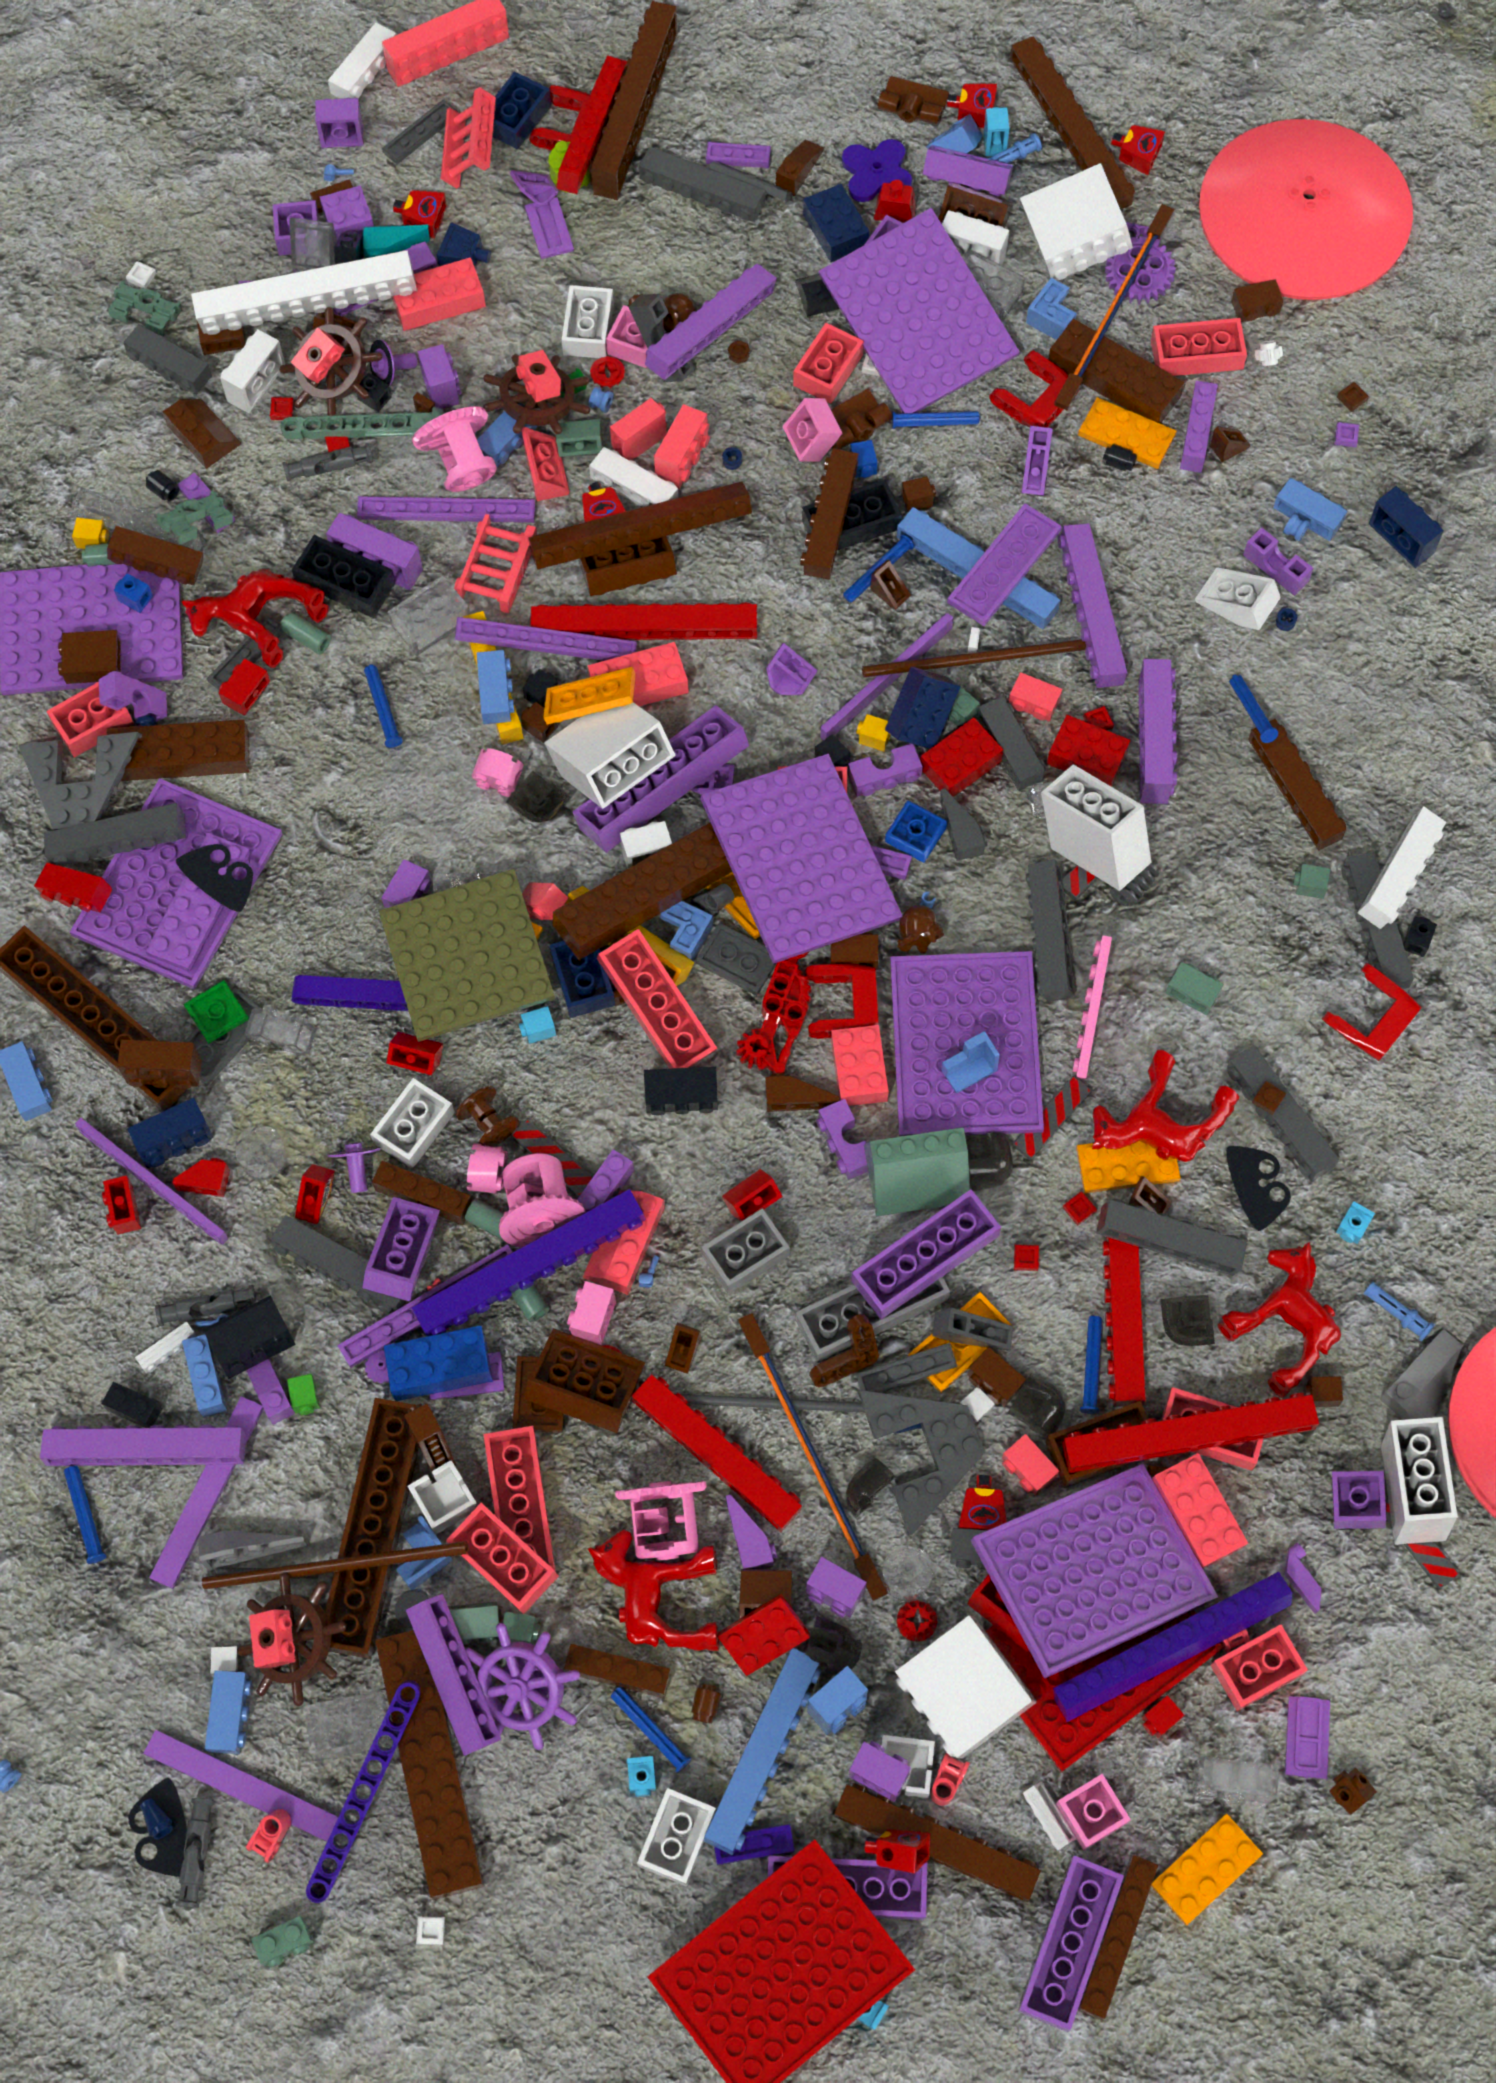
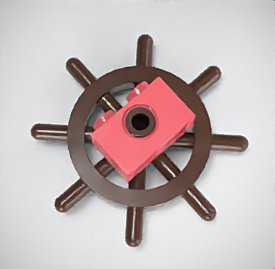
M327 307L325 309V325L313 329L308 334L304 333L299 327L292 329V333L301 343L298 346L295 357L291 361L292 364L281 365L279 370L283 374L295 372L300 386L304 389L294 402L296 408H301L312 395L327 401V415L335 416L336 400L347 397L353 391L364 400L369 398V393L360 385V382L365 374L366 363L380 361L382 354L380 352L366 354L362 342L357 337L367 325L365 317H361L349 331L342 326L334 325V310L332 307ZM334 336H340V337H343L344 339H343L342 342L339 344V343L334 339ZM350 346L353 355L341 357ZM352 365L349 374L343 369V366ZM335 375H338L344 381L337 387L335 385ZM327 377V390L318 389L319 384Z
M544 350L522 356L514 354L511 359L515 367L506 372L502 378L491 374H485L483 377L486 383L499 386V400L486 403L483 408L486 412L503 408L511 418L516 420L513 426V432L516 434L520 433L524 425L527 424L534 426L550 425L554 433L559 435L562 433V428L558 421L563 419L570 410L583 414L590 413L589 406L574 402V388L587 385L589 378L583 376L571 380L564 371L557 368L560 357L554 355L549 360ZM523 380L525 385L519 384L517 382ZM509 390L520 394L510 397ZM560 392H564V398L559 397ZM527 402L525 407L518 405L519 403ZM547 402L555 404L556 406L550 408Z
M283 1572L279 1576L280 1596L269 1601L264 1607L254 1599L247 1601V1607L254 1613L249 1615L251 1644L240 1646L237 1649V1653L240 1656L253 1654L254 1667L259 1668L264 1674L256 1690L257 1695L264 1696L273 1681L292 1685L294 1704L301 1706L304 1703L302 1682L312 1678L318 1671H321L331 1680L337 1677L336 1670L325 1661L330 1650L331 1634L345 1631L347 1625L343 1621L329 1624L324 1610L318 1604L327 1588L325 1582H318L310 1597L291 1594L289 1574ZM293 1605L302 1609L296 1621L294 1620ZM308 1619H310L313 1628L303 1630ZM314 1639L312 1649L306 1645L307 1640ZM298 1652L307 1659L302 1667H300ZM289 1664L290 1673L280 1669L281 1666Z

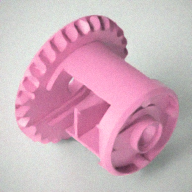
M471 406L445 413L423 425L413 435L412 442L417 449L421 451H439L448 473L447 480L444 482V486L448 491L460 492L474 488L489 480L497 470L494 459L489 456H483L474 435L485 426L488 420L487 412L482 407Z
M542 1153L528 1154L513 1160L503 1170L502 1180L509 1211L505 1212L504 1216L500 1219L499 1232L502 1239L508 1244L522 1248L586 1213L582 1203L568 1196L562 1165L556 1157Z
M665 1481L649 1483V1487L615 1491L618 1500L630 1499L636 1557L639 1559L657 1557V1560L679 1558V1555L695 1553L699 1550L693 1492L705 1490L706 1481L677 1484ZM682 1497L684 1515H676L675 1520L676 1523L685 1522L687 1539L646 1544V1536L665 1534L670 1531L667 1507L643 1509L642 1501Z

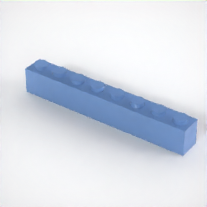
M914 507L897 527V538L900 539L901 535L908 536L914 543V549L962 579L985 553L980 546L971 544L962 535L955 534L943 523L936 522L927 513L919 511ZM1024 577L1003 602V605L1044 630L1059 611L1060 599L1053 592H1047L1041 588L1037 582Z
M795 1648L791 1649L705 1834L704 1842L733 1855L735 1849L741 1850L746 1839V1835L742 1833L746 1825L752 1826L757 1815L754 1807L757 1801L763 1802L768 1791V1787L765 1786L768 1777L774 1778L779 1767V1763H776L779 1753L784 1755L790 1743V1740L787 1739L790 1729L795 1731L801 1716L797 1714L801 1706L806 1708L808 1704V1699H810L812 1694L808 1692L811 1683L817 1684L822 1673V1670L819 1669L820 1660Z

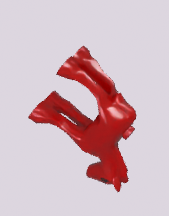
M264 568L252 571L247 576L242 575L237 581V587L226 596H206L194 601H181L186 607L185 613L188 615L195 636L201 638L205 635L213 618L221 619L231 628L244 633L257 642L263 661L270 668H275L282 661L283 650L277 646L279 643L278 637L254 620L267 602L282 598L297 600L305 606L309 617L316 623L321 622L327 616L329 606L323 602L324 592L319 588H313L310 584L298 582L291 577H284V575L275 574L271 570Z
M1157 1050L1148 1069L1151 1086L1145 1095L1133 1106L1127 1119L1121 1123L1117 1122L1107 1108L1101 1105L1093 1109V1138L1095 1142L1092 1145V1149L1105 1147L1106 1149L1117 1150L1141 1141L1156 1149V1155L1163 1160H1167L1170 1157L1182 1162H1189L1194 1159L1200 1149L1206 1147L1203 1141H1208L1213 1133L1224 1125L1227 1117L1234 1111V1105L1239 1100V1096L1230 1087L1220 1086L1211 1103V1114L1208 1118L1193 1125L1182 1126L1177 1124L1165 1111L1157 1108V1102L1165 1090L1172 1072L1171 1070L1176 1062L1171 1054L1164 1050Z
M1310 1242L1306 1243L1303 1247L1269 1251L1267 1256L1268 1263L1287 1272L1289 1275L1287 1280L1276 1287L1269 1297L1254 1310L1249 1312L1230 1311L1222 1316L1223 1321L1218 1323L1220 1333L1228 1341L1232 1342L1275 1315H1280L1287 1324L1303 1333V1354L1300 1360L1293 1367L1277 1369L1272 1373V1377L1268 1379V1385L1271 1390L1281 1398H1284L1292 1388L1297 1386L1306 1372L1316 1364V1361L1320 1358L1319 1351L1328 1355L1332 1345L1341 1338V1330L1333 1319L1335 1316L1334 1310L1327 1304L1322 1306L1309 1292L1313 1286L1316 1274L1314 1257L1310 1255Z
M623 1529L603 1544L596 1546V1548L588 1549L594 1560L593 1565L597 1573L625 1589V1607H619L620 1623H625L626 1637L630 1643L635 1645L648 1644L657 1647L659 1639H661L669 1647H685L696 1651L706 1649L719 1651V1639L717 1637L719 1629L716 1622L706 1623L696 1631H680L671 1628L657 1615L661 1599V1584L672 1580L717 1575V1556L714 1545L703 1547L691 1559L684 1562L663 1563L644 1561L632 1563L625 1559L627 1550L633 1540L632 1534Z

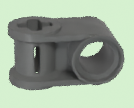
M723 883L712 890L704 892L694 898L693 901L699 904L702 911L713 915L734 901V893L730 886Z

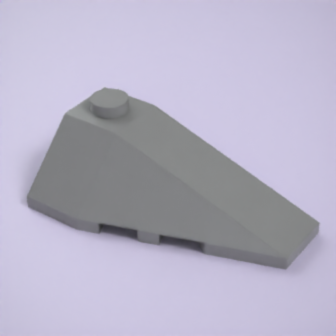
M1443 1329L1385 1392L1380 1400L1403 1420L1433 1418L1463 1345Z
M219 1529L205 1532L204 1536L199 1537V1560L208 1571H212L217 1568H224L307 1547L308 1545L303 1536L220 1531Z

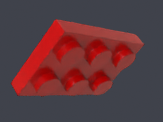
M780 1594L719 1631L717 1637L743 1673L748 1676L809 1639L810 1632L783 1595Z

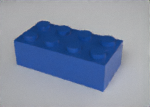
M482 1326L384 1345L390 1391L395 1401L493 1382L486 1336Z

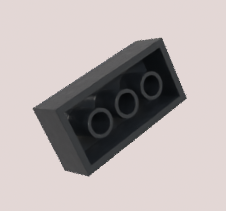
M886 479L852 490L837 551L897 531V527L902 521V514ZM815 503L802 507V522L807 533L812 532L813 527H810L812 513L816 514L817 512Z
M313 535L292 568L294 580L310 584L313 588H319L324 592L325 597L372 618L375 617L395 584L392 569L317 535Z

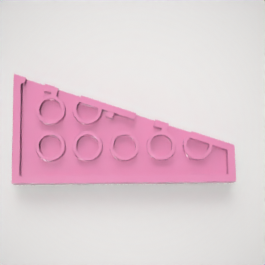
M1103 935L1100 941L1096 940L1093 956L1096 957V963L1092 964L1089 973V980L1093 981L1091 988L1088 987L1086 990L1084 1003H1089L1088 1010L1083 1011L1081 1025H1085L1083 1035L1079 1034L1077 1048L1081 1049L1080 1056L1074 1059L1072 1072H1077L1076 1078L1086 1079L1112 940V937Z

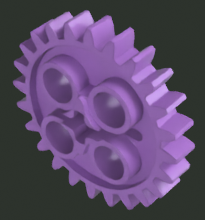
M1140 236L1139 242H1136L1131 237L1132 249L1106 260V282H1110L1109 289L1115 288V296L1126 278L1121 273L1129 272L1135 261V258L1132 256L1138 255L1145 243L1142 236ZM1159 240L1153 244L1147 255L1150 257L1146 262H1143L1138 275L1135 277V282L1130 286L1125 298L1129 297L1130 304L1134 299H1137L1138 305L1141 304L1142 299H1145L1146 303L1149 304L1150 297L1157 301L1158 293L1164 296L1165 289L1170 290V282H1174L1173 274H1175L1176 267L1173 266L1175 260L1170 259L1172 253L1166 252V245L1159 248ZM1157 265L1159 268L1154 269L1151 266ZM1141 282H1146V283H1148V285L1143 286V285H1140L1139 283H1141Z

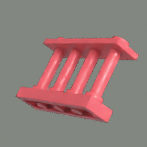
M480 87L474 90L473 105L462 113H458L450 107L447 109L441 179L455 188L460 187L461 173L472 165L484 171L490 168L496 97ZM472 116L471 123L465 126V121ZM470 134V140L464 143V138ZM469 151L468 158L462 161V155Z
M485 514L483 521H479L477 525L475 542L461 578L458 577L456 579L454 589L457 591L458 600L463 601L466 591L497 599V602L500 604V610L510 613L532 555L528 537L537 535L536 527L527 525L525 533L518 534L492 527L490 515ZM491 535L517 542L520 546L518 551L512 553L484 544L487 536ZM485 554L511 561L512 567L511 570L502 571L477 564L480 555ZM475 572L504 580L505 585L503 589L496 590L470 583Z

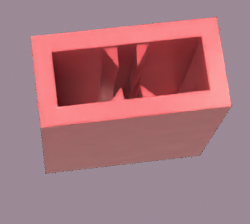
M650 398L610 426L612 450L617 451L627 460H634L662 440L667 434L666 410L663 405L656 403Z

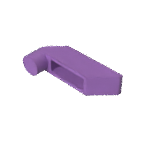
M1296 1543L1287 1551L1284 1575L1313 1613L1316 1614L1320 1609L1322 1588L1301 1563L1300 1559L1306 1556V1553L1301 1545Z

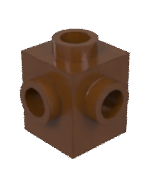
M1356 1767L1349 1773L1343 1770L1333 1779L1336 1785L1329 1790L1335 1801L1350 1816L1377 1793L1369 1783L1368 1778L1363 1773H1360Z

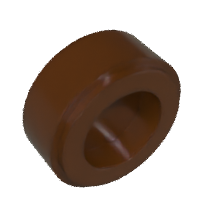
M743 341L731 343L728 348L729 359L734 363L746 362L750 356L748 344Z

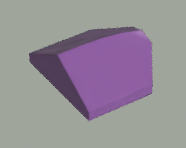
M513 170L510 172L520 191L539 206L546 205L559 192L549 175Z
M785 643L780 645L766 667L769 685L779 695H802L818 671Z
M724 764L692 788L691 791L705 794L733 785L734 765Z

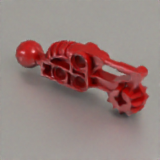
M809 952L777 962L762 1002L761 1012L765 1018L762 1028L752 1029L751 1036L743 1033V1040L737 1041L739 1049L736 1050V1055L742 1056L740 1058L741 1064L748 1062L749 1069L753 1067V1064H756L758 1070L768 1068L773 1074L785 1073V1066L791 1053L792 1044L800 1034L809 1009L808 1004L811 1001L809 996L811 986L808 985L810 982L809 978L802 975V971L799 969V965H797L798 960L806 957ZM778 983H782L786 986V988L783 990H778L777 988H775V985ZM769 1004H775L777 1005L778 1009L775 1011H770L769 1009H767L766 1006ZM797 1012L801 1017L793 1019L789 1016V1013ZM782 1025L788 1038L777 1060L773 1039L778 1026ZM756 1047L760 1048L757 1052H753Z

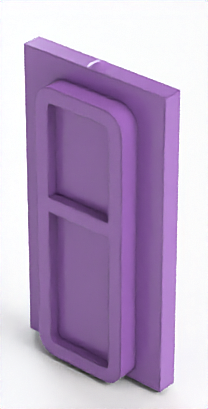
M558 197L553 198L546 205L539 206L535 203L525 205L541 259L574 251Z
M501 1352L488 1353L493 1382L430 1394V1400L505 1391Z
M1288 1697L1285 1775L1327 1779L1330 1700L1311 1697Z

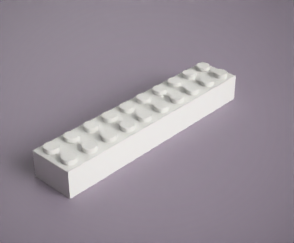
M406 250L192 293L191 295L196 320L203 333L214 335L218 334L221 330H238L241 326L246 325L259 326L263 322L270 320L279 322L284 320L285 317H303L306 313L310 312L323 313L327 307L343 309L350 304L357 303L363 305L369 303L370 300H387L395 295L408 296L417 291L410 257Z

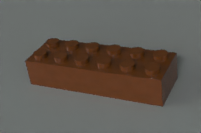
M1073 318L1050 348L1048 360L1063 369L1068 375L1070 373L1073 374L1096 331ZM1105 336L1102 338L1082 375L1083 385L1121 407L1160 424L1181 398L1184 387L1182 380Z
M245 719L107 728V735L130 732L142 734V738H138L130 754L132 758L125 766V773L121 781L249 773V731Z

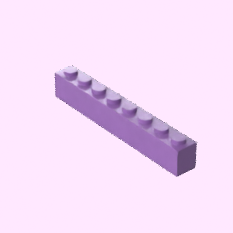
M758 263L751 269L747 268L741 277L733 279L726 289L718 291L712 300H707L697 312L693 311L687 320L683 323L679 322L672 332L665 333L658 343L650 345L646 351L645 366L663 380H666L773 293L777 278Z
M1090 524L1063 526L1061 535H1058V546L1063 550L1062 562L1063 566L1067 567L1068 570L1067 583L1072 587V603L1076 604L1077 607L1076 619L1078 623H1081V639L1086 643L1085 655L1086 659L1090 660L1091 679H1095L1097 688L1122 686L1127 670Z
M233 1424L225 1425L224 1428H215L212 1425H201L200 1428H190L186 1425H177L175 1428H165L160 1425L140 1428L129 1425L124 1429H116L113 1426H102L101 1429H91L88 1426L66 1429L62 1426H54L51 1429H43L40 1459L46 1466L244 1464L246 1434L242 1427Z

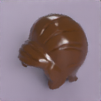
M673 293L663 299L669 312L663 318L665 333L672 332L676 325L687 320L693 311L697 312L693 299L688 295Z
M914 905L903 913L899 923V932L902 939L897 941L898 948L901 951L908 952L912 946L916 945L918 951L921 954H925L931 942L935 943L936 939L944 936V931L939 923L936 922L935 913L931 908L924 905Z

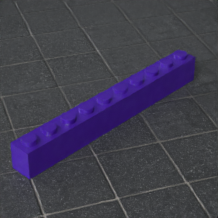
M629 1189L413 1306L412 1310L427 1336L446 1333L447 1328L454 1324L459 1326L465 1323L472 1314L476 1312L481 1314L487 1311L494 1302L498 1300L503 1302L509 1299L516 1290H525L534 1284L533 1281L538 1278H547L556 1272L555 1269L562 1265L569 1266L578 1260L577 1257L584 1253L588 1255L597 1251L599 1245L606 1241L611 1243L619 1239L621 1233L628 1229L633 1231L642 1226V1222L646 1220Z
M1278 1571L1053 1688L1054 1700L1068 1722L1291 1606L1292 1591Z

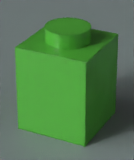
M312 1374L287 1379L291 1405L295 1413L307 1415L313 1413L314 1409L320 1408L316 1383Z

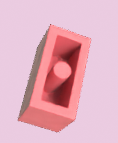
M1020 672L1009 695L1008 703L1016 711H1024L1032 714L1039 720L1050 722L1061 700L1062 689Z
M529 882L522 892L530 920H553V911L562 907L569 899L553 883Z
M1026 1434L1007 1449L1002 1456L1004 1468L1010 1474L1015 1473L1020 1479L1019 1483L1022 1488L1028 1493L1032 1492L1035 1496L1057 1478L1060 1472Z

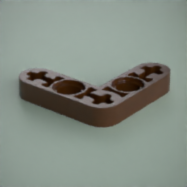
M856 1315L847 1323L852 1349L826 1360L811 1369L809 1376L816 1387H825L871 1366L878 1360L879 1352L873 1326L866 1315Z

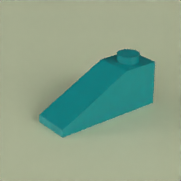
M428 225L363 227L365 259L401 252L415 244L430 241Z

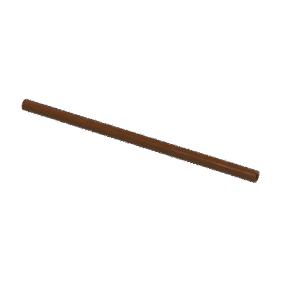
M1079 639L862 666L863 678L906 673L909 672L911 667L930 670L1083 651L1086 649V643Z
M467 1541L207 1576L202 1578V1587L204 1590L279 1580V1576L283 1572L288 1573L290 1578L464 1555L469 1553V1546Z

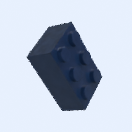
M514 71L495 96L492 137L518 150L550 108L551 96L549 88Z
M842 184L803 199V216L830 262L839 260L865 245L869 239L870 231Z
M1397 486L1377 500L1369 521V525L1415 569L1435 553L1444 531L1438 522L1433 521L1422 507L1417 506L1409 498L1408 494L1401 491Z
M911 667L885 731L897 740L931 749L938 742L961 686L946 676Z
M565 941L549 945L569 1018L615 1006L608 975L597 960L598 954L601 953L600 948L578 960Z
M194 1097L127 1128L137 1152L147 1168L161 1166L165 1160L171 1157L182 1156L188 1149L195 1146H203L210 1139L214 1138Z

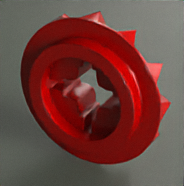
M614 357L599 358L590 368V376L594 384L600 385L601 388L606 386L611 389L614 385L619 386L620 381L624 379V365ZM606 367L611 373L610 378L605 375Z
M916 1600L907 1602L900 1608L897 1615V1627L906 1639L915 1642L924 1641L930 1638L936 1630L938 1622L936 1612L929 1603ZM917 1610L919 1611L920 1618L926 1620L924 1623H920L918 1631L914 1627V1622L906 1620L914 1618Z

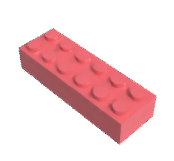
M475 0L382 41L386 68L397 87L408 84L417 78L426 76L435 70L446 67L460 59H465L469 55L483 51L494 44L508 39L506 10L500 0Z
M639 929L598 954L597 960L669 1069L690 1068L716 1051V1045Z
M528 1426L483 1434L495 1516L556 1572L534 1427Z

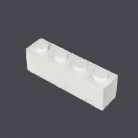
M375 23L328 79L330 93L339 99L359 98L364 88L372 83L378 71L386 65L382 41L396 36V33Z
M603 447L589 466L590 478L606 487L613 488L615 492L642 507L678 498V488L674 483L659 478L653 471L641 468L635 461L625 459L615 450Z

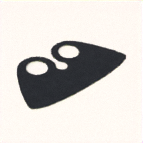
M221 844L204 846L176 859L179 869L214 900L236 912H241L244 909L252 886L253 871L248 864L235 862L226 869L224 875H220L218 870L228 864L231 856L225 846ZM214 850H222L225 853V858L222 862L214 863L211 861L210 855ZM236 867L246 869L247 875L243 880H235L232 877V871Z
M1229 1146L1226 1150L1227 1162L1238 1198L1250 1223L1256 1230L1261 1231L1285 1210L1290 1202V1191L1281 1182H1271L1266 1187L1259 1185L1261 1179L1270 1180L1278 1175L1280 1165L1275 1156L1253 1148ZM1268 1159L1273 1162L1274 1170L1272 1173L1265 1174L1260 1171L1259 1164L1262 1160ZM1274 1187H1279L1285 1192V1197L1280 1202H1275L1270 1198V1190Z
M166 1778L151 1788L133 1806L128 1815V1822L134 1832L138 1834L148 1833L147 1827H138L134 1822V1818L138 1812L142 1811L140 1809L141 1803L150 1798L155 1800L156 1804L172 1820L173 1830L161 1839L156 1840L154 1837L149 1836L140 1840L135 1848V1858L140 1866L150 1871L180 1877V1870L184 1861L187 1827L176 1787L172 1780ZM151 1843L156 1846L157 1854L154 1859L147 1861L141 1857V1848L145 1844Z

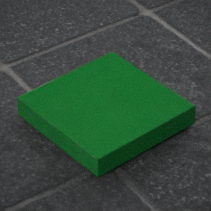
M225 980L183 1004L208 1044L249 1020V1017Z

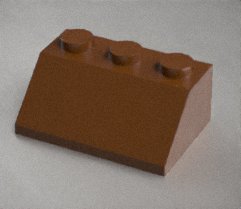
M951 183L947 187L938 219L942 224L949 210L1005 228L1013 202Z
M180 399L162 411L170 430L206 469L241 445L237 437L202 399Z

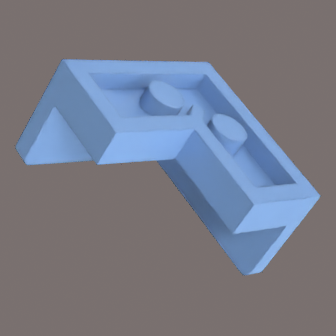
M971 114L953 123L949 130L930 140L926 147L928 149L931 145L968 153L975 149L983 135Z
M1050 278L1028 307L1026 323L1057 340L1073 318L1076 319L1074 311L1061 305V302L1069 293V287Z
M681 901L662 912L660 918L679 927L670 943V948L694 961L713 928V916Z
M983 1031L965 1041L962 1052L942 1062L941 1071L954 1091L959 1093L997 1072L1000 1054L986 1032Z
M422 1515L417 1518L419 1521L417 1524L403 1533V1536L412 1548L442 1544ZM449 1556L405 1562L396 1570L410 1590L413 1591L453 1560Z

